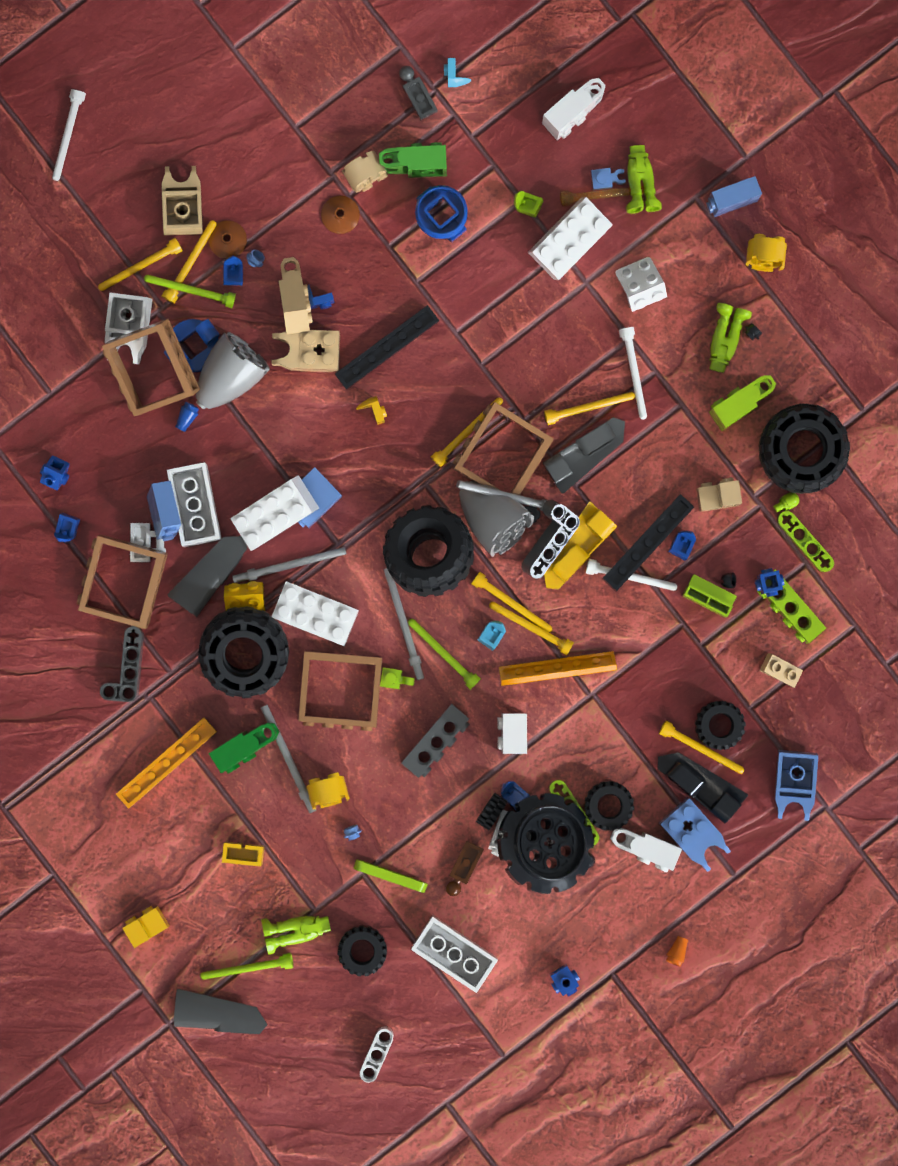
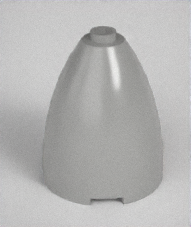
M224 332L216 342L199 375L198 385L200 390L196 393L195 397L197 399L196 403L203 409L219 407L240 397L257 384L270 370L269 365L260 354L257 355L248 346L247 342L231 332L227 334Z
M470 481V482H469V483L481 485V484H479V483H477V482H475V481ZM481 485V486H485V487H489V488L496 489V488L491 487V486ZM460 489V503L467 523L479 543L492 557L495 553L501 555L511 549L522 539L521 535L524 533L525 528H530L533 524L534 516L522 504L505 495H485Z

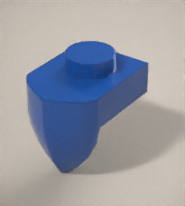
M230 256L223 264V285L243 286V263L238 257Z
M310 284L307 286L311 309L318 307L320 309H327L332 306L331 304L335 303L332 293L313 298Z
M61 513L54 537L59 542H69L75 539L80 519Z
M688 530L677 533L668 552L684 561L687 560L696 542L695 534Z
M508 781L502 785L501 797L507 800V803L515 810V804L518 801L530 796L514 781Z

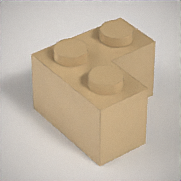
M726 478L719 481L718 485H712V482L700 484L701 487L696 489L699 511L703 512L741 505L742 498L739 480L734 481L733 478Z

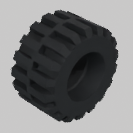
M715 701L701 708L695 720V731L698 734L699 740L704 745L717 750H726L734 747L738 741H741V737L745 733L744 726H746V722L743 719L744 715L741 714L740 709L735 707L734 704L726 701ZM716 714H724L731 721V729L723 737L713 735L709 729L710 719Z
M603 781L594 785L588 791L587 797H585L584 809L586 816L596 827L602 830L614 831L615 829L622 828L632 818L634 800L631 793L623 785L613 781ZM606 794L615 795L621 804L620 811L613 817H605L598 810V801Z
M360 925L359 927H353L342 936L339 942V961L342 963L343 968L347 969L352 975L356 974L361 977V975L369 976L372 973H376L383 966L387 955V944L383 935L377 929L375 930L370 926ZM357 940H367L373 945L374 955L369 961L359 962L352 957L351 947Z

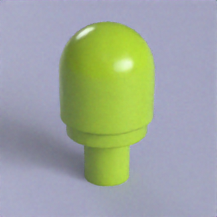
M787 493L779 499V503L773 506L776 512L782 509L787 511L796 507L799 504V496L796 493Z

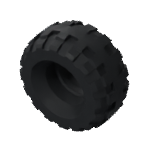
M811 404L789 406L775 414L763 429L759 441L760 463L768 478L782 489L798 494L820 491L834 483L847 465L850 451L848 433L845 426L839 421V418L824 407ZM797 431H811L820 439L823 452L821 458L814 465L800 466L789 457L787 443L789 438Z
M431 505L421 506V509L415 510L413 508L406 511L407 514L403 517L399 516L393 522V527L385 535L383 555L390 575L405 591L422 597H427L428 595L436 597L444 595L443 592L449 589L451 591L458 587V583L461 580L466 579L474 561V545L467 526L455 513L453 514L448 509L440 506L433 508ZM435 539L446 544V554L437 564L423 567L413 562V553L421 543Z
M233 607L223 613H219L206 626L200 639L198 655L202 672L215 689H219L225 695L231 697L251 698V696L266 693L280 681L288 663L289 647L282 626L269 613L254 609V607ZM246 637L257 642L262 650V658L259 664L250 669H238L232 666L225 657V649L230 641Z

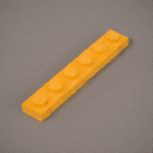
M614 651L499 667L501 686L617 670Z
M204 717L116 795L129 809L216 734L217 731Z

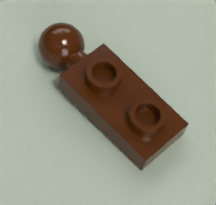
M466 841L449 875L454 880L446 886L448 895H459L461 892V882L467 885L484 851L483 848Z

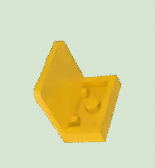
M252 581L246 584L232 583L225 585L224 602L226 611L233 607L241 608L245 606L265 611L263 582Z

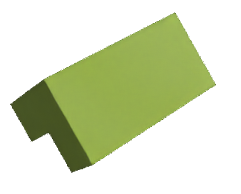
M695 574L692 575L682 595L724 618L728 617L737 597Z

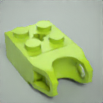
M764 375L742 389L737 387L727 395V399L724 400L722 397L711 405L712 409L709 411V414L719 429L723 431L757 408V403L774 390L776 382L771 375ZM760 383H766L768 390H763L760 387Z

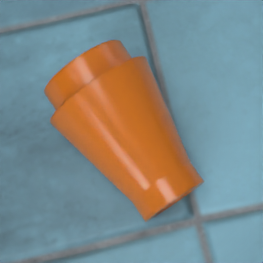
M677 936L676 941L666 954V961L681 967L685 960L688 940Z

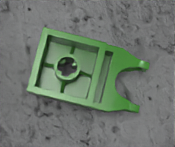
M439 142L430 143V146L414 143L410 147L384 149L379 153V164L385 167L388 174H408V178L447 176L446 145H442ZM386 159L393 160V162L390 164H387L384 161Z

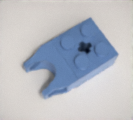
M778 750L775 801L778 807L777 818L782 819L785 807L789 803L797 802L803 807L805 821H809L810 812L815 804L818 753ZM796 767L802 771L801 774L799 773V776H795L792 772Z
M688 797L659 822L692 861L702 865L707 872L711 869L704 856L708 847L715 845L723 849L727 854L731 852L726 846L722 834ZM684 821H691V828L689 830H683L685 826L683 824Z

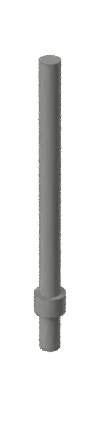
M458 480L456 484L457 488L485 495H505L521 504L537 507L541 511H543L544 503L548 501L545 499L537 500Z
M345 547L257 570L255 568L249 569L245 573L233 575L232 577L234 583L245 580L253 581L260 576L346 555L347 553Z
M387 568L383 569L409 652L410 666H413L417 680L424 679L420 665L422 663L420 655H417L395 580Z
M268 705L261 707L267 723H275L277 726ZM279 732L275 740L300 792L298 793L300 799L304 801L309 813H312L316 809L311 807L307 788L281 732Z

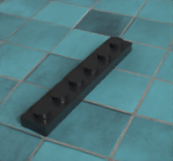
M427 305L336 372V377L346 390L437 324L439 319Z
M680 494L608 571L602 580L617 592L691 512L694 506Z

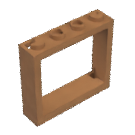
M169 319L117 337L102 345L103 354L111 365L112 374L117 378L119 389L124 394L128 409L133 413L134 417L193 396L200 390ZM158 332L184 391L142 406L116 347Z
M494 402L492 405L488 404L483 411L485 417L482 421L478 420L473 428L475 433L472 438L468 437L462 447L465 449L462 454L458 453L453 461V464H455L453 469L472 481L498 489L463 467V464L497 411L542 439L510 492L520 495L554 439Z
M98 535L92 542L91 549H94L92 557L89 556L86 567L89 570L82 580L81 586L84 589L77 599L78 611L142 629L148 628L168 553L106 535ZM103 544L156 558L140 620L87 606Z
M304 651L298 721L303 722V726H314V723H322V727L333 728L334 724L341 725V729L353 730V726H361L363 731H372V727L377 728L382 658ZM310 660L375 665L371 721L305 716Z

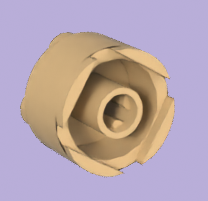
M375 151L367 152L368 157L366 158L357 157L344 167L345 170H342L352 190L356 193L369 190L373 187V182L376 180L379 182L388 176L384 166L379 164V158Z

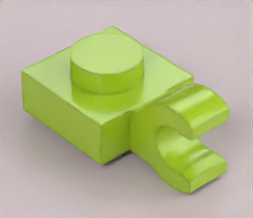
M383 667L380 687L400 690V684L414 686L415 678L402 676L403 670Z

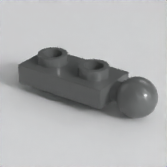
M403 66L399 71L400 78L403 81H407L403 85V89L422 121L437 113L438 109L421 78H413V68Z

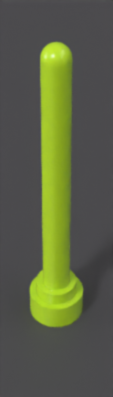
M152 275L144 276L145 282L221 301L225 307L233 308L236 293L228 292L221 294Z
M409 619V626L464 678L463 681L470 690L481 680L476 673H469L414 619Z
M286 953L280 956L279 959L202 972L200 977L205 980L280 966L285 968V970L294 967L291 953Z

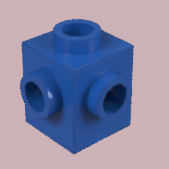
M52 455L40 470L42 475L40 483L58 491L62 484L65 485L69 479L67 472L70 463Z
M772 568L761 570V574L757 575L755 586L761 594H766L767 597L778 595V591L783 590L784 578L779 573V570L773 571ZM767 579L772 582L770 587L766 586L765 581Z
M567 964L550 973L554 981L551 985L557 994L561 992L562 996L566 994L570 996L578 991L577 987H579L577 981L580 978L575 970L570 971ZM568 979L569 982L567 984H563V980Z

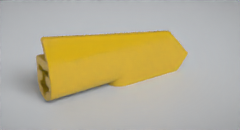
M589 502L578 517L580 520L579 527L544 574L546 588L560 589L588 560L590 554L617 528L614 522L600 509H597L592 502Z

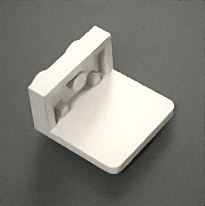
M650 257L616 270V276L627 295L632 312L667 297L665 283Z

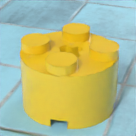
M755 234L754 238L748 241L746 266L750 264L752 265L751 269L764 272H773V268H778V271L783 270L787 248L785 238L780 236L769 238L764 234Z
M339 772L328 775V779L309 780V785L306 786L312 809H316L315 805L325 808L342 803V798H346V801L350 799L344 776H340Z

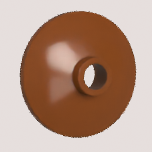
M335 196L324 204L321 218L324 226L329 231L336 234H345L357 226L360 212L357 204L351 198ZM339 210L344 212V215L341 217L337 216Z
M222 221L216 224L208 241L215 255L227 259L233 255L237 257L244 251L247 244V236L243 227L238 223ZM226 235L231 237L228 242L224 241Z

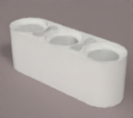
M387 1026L379 1028L362 1064L360 1077L364 1082L370 1083L377 1078L392 1044L394 1034L392 1029ZM381 1032H388L390 1039L382 1041L379 1038V1034ZM374 1050H380L382 1057L375 1059L371 1053ZM366 1068H372L375 1074L372 1077H367L363 1071Z

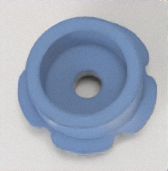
M254 249L246 255L250 266H263L262 262L265 260V257L259 250Z
M357 824L343 830L345 834L343 837L348 838L349 841L360 837L359 833L362 830L359 829Z

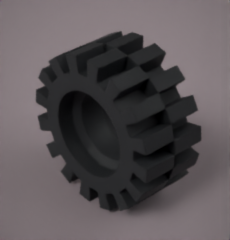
M494 793L476 822L490 830L508 801Z

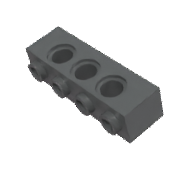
M451 704L401 764L418 778L421 775L425 778L432 769L429 767L432 762H438L443 757V749L446 746L450 748L457 740L455 735L459 731L463 733L470 725L467 722L469 718ZM446 722L454 723L455 730L452 733L445 732L444 724ZM438 736L442 739L443 743L439 748L432 746L431 740L433 737ZM423 751L428 752L430 755L429 761L425 763L421 762L418 758L419 754Z

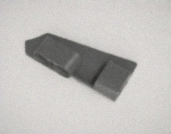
M613 417L543 462L545 469L562 494L623 443L625 421Z
M242 536L223 537L168 593V597L198 617L219 586L223 585L247 550V545Z
M177 989L174 1027L260 1034L268 1025L255 1006Z

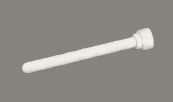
M74 89L70 91L69 98H71L70 102L72 103L52 176L54 181L60 179L78 107L85 100L86 93Z
M634 327L623 328L619 330V335L626 345L639 417L646 419L647 413L632 341L634 339L633 335H635Z
M589 558L585 573L590 575L598 573L607 574L611 568L602 566L597 560ZM635 573L628 579L673 591L677 589L676 583Z

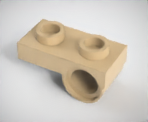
M770 653L767 654L759 670L795 688L803 670Z

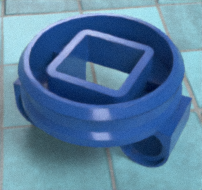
M445 185L430 186L416 198V221L420 229L428 236L436 239H448L452 243L467 231V228L464 226L468 214L467 204L464 197L456 189ZM444 199L455 214L442 225H439L430 215L429 211Z
M197 319L182 321L173 328L180 344L197 332L207 345V348L193 359H190L184 352L192 372H201L209 353L221 335L209 319L204 321ZM165 350V351H164V354H165L166 357L169 359V356H168V354H167V352H166V350Z

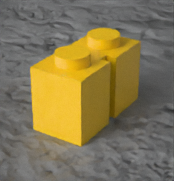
M224 842L222 863L262 866L265 845L246 844L243 847V843Z
M151 905L142 911L143 915L136 918L133 916L125 921L126 926L122 929L134 948L170 926L158 906L153 909Z

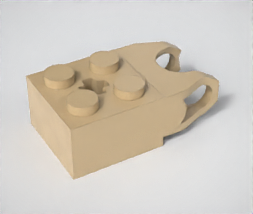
M169 166L165 167V175L162 181L164 235L203 234L201 184L196 174V166H191L190 177L185 182L175 181L171 176ZM183 210L185 215H180V211Z
M294 257L284 258L281 263L283 280H279L286 332L287 334L310 331L309 323L313 322L307 284L303 285L299 262ZM287 263H294L296 268L287 271L285 270V265Z
M310 330L287 334L286 331L272 333L273 339L286 342L290 346L288 355L284 358L272 360V366H281L291 371H339V331ZM318 347H322V349L325 350L324 352H321L322 355H318L317 352H315V350Z

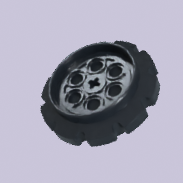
M545 793L541 794L540 800L537 795L523 798L515 804V812L508 811L499 828V831L503 833V838L497 840L498 854L500 860L506 861L508 864L505 869L506 873L517 885L526 883L527 890L537 894H550L552 888L555 892H562L573 887L577 883L576 876H584L592 861V856L588 854V850L594 847V839L591 827L584 825L586 816L576 804L568 803L566 805L564 797L560 795ZM541 820L545 822L544 829L540 825ZM559 827L562 829V836L558 835L557 830ZM527 832L531 834L530 841L526 837ZM561 847H564L565 849L564 856L560 852ZM530 851H532L534 854L533 860H531L529 857ZM547 859L551 861L550 868L546 864Z

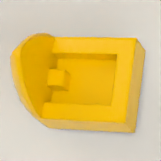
M377 396L368 398L356 408L360 410L372 407L377 425L385 423L384 417H387L384 406L380 407Z

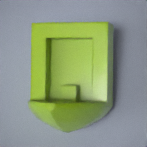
M524 191L517 192L514 195V206L517 212L536 218L544 202L543 199Z

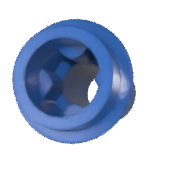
M185 402L181 406L175 427L186 432L190 424L199 415V408L189 402Z

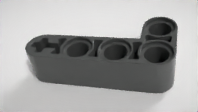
M554 500L546 501L542 509L543 513L552 522L523 560L521 566L523 572L535 579L541 578L546 573L580 524L577 515Z
M135 626L126 629L123 642L120 684H103L100 688V695L103 699L133 702L138 698L144 642L142 629ZM134 630L135 633L139 634V636L134 639V644H138V647L128 646V643L133 644V638L130 637V633H133ZM131 649L137 652V657L134 660L128 658V652ZM130 668L135 671L133 679H128L126 676V671ZM108 686L114 689L112 697H108L105 694V689ZM127 688H131L134 691V695L130 699L124 695Z

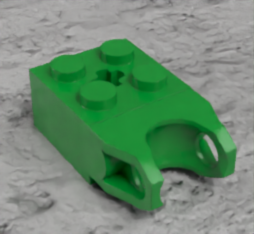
M266 723L249 733L244 731L208 754L220 773L226 771L229 774L240 767L239 763L241 761L245 764L255 758V753L273 742L278 737L280 731L275 723ZM265 728L271 730L272 735L270 738L264 735Z

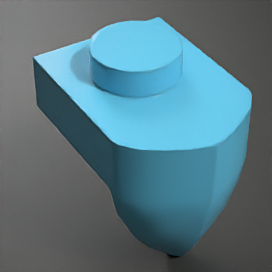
M448 58V64H444V76H448V87H459L471 82L469 78L456 77V58Z
M490 621L477 640L492 651L495 650L506 632L504 624L500 621Z

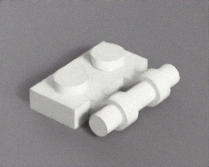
M131 523L130 542L151 548V537H156L155 531H151V523ZM156 539V548L152 549L166 552L163 539ZM130 551V562H151V557Z

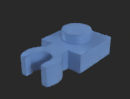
M610 168L591 170L593 191L610 189L613 187L612 183L614 182L618 185L625 184V179L619 180L617 177L618 174H624V169H618L615 173H611Z

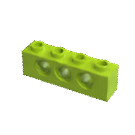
M767 579L765 581L766 586L770 587L772 584L771 580ZM785 579L782 586L783 590H781L782 595L779 599L773 596L767 597L766 594H761L760 591H757L763 599L767 598L771 602L769 606L776 614L779 612L784 617L782 619L784 624L788 628L792 627L797 632L795 636L801 643H810L826 629L824 624ZM788 602L794 605L792 613H788L785 610V605ZM800 617H804L807 620L805 628H801L798 625Z

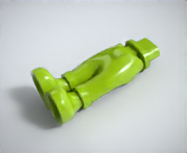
M645 145L630 146L627 172L632 200L626 205V212L634 214L644 209L641 180L643 181L644 195L646 197V211H659L662 209V203L655 197L653 169L648 159V153H645Z
M718 303L716 306L720 319H718L717 327L713 334L710 349L711 357L709 359L711 361L709 369L724 373L726 365L729 366V361L736 351L740 330L742 329L741 324L752 316L751 311L735 308L729 334L725 337L729 318L734 307L724 303Z
M301 916L282 922L279 921L277 924L271 923L267 918L261 919L264 937L286 931H295L294 933L280 935L279 937L265 938L268 955L274 954L279 946L284 947L286 945L304 943L313 940L319 935L323 936L325 932L331 931L328 916L321 918L319 916Z

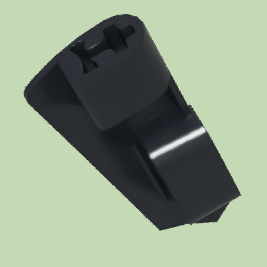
M679 752L658 757V770L687 795L699 801L724 824L730 820L742 805L741 803L748 797V794Z

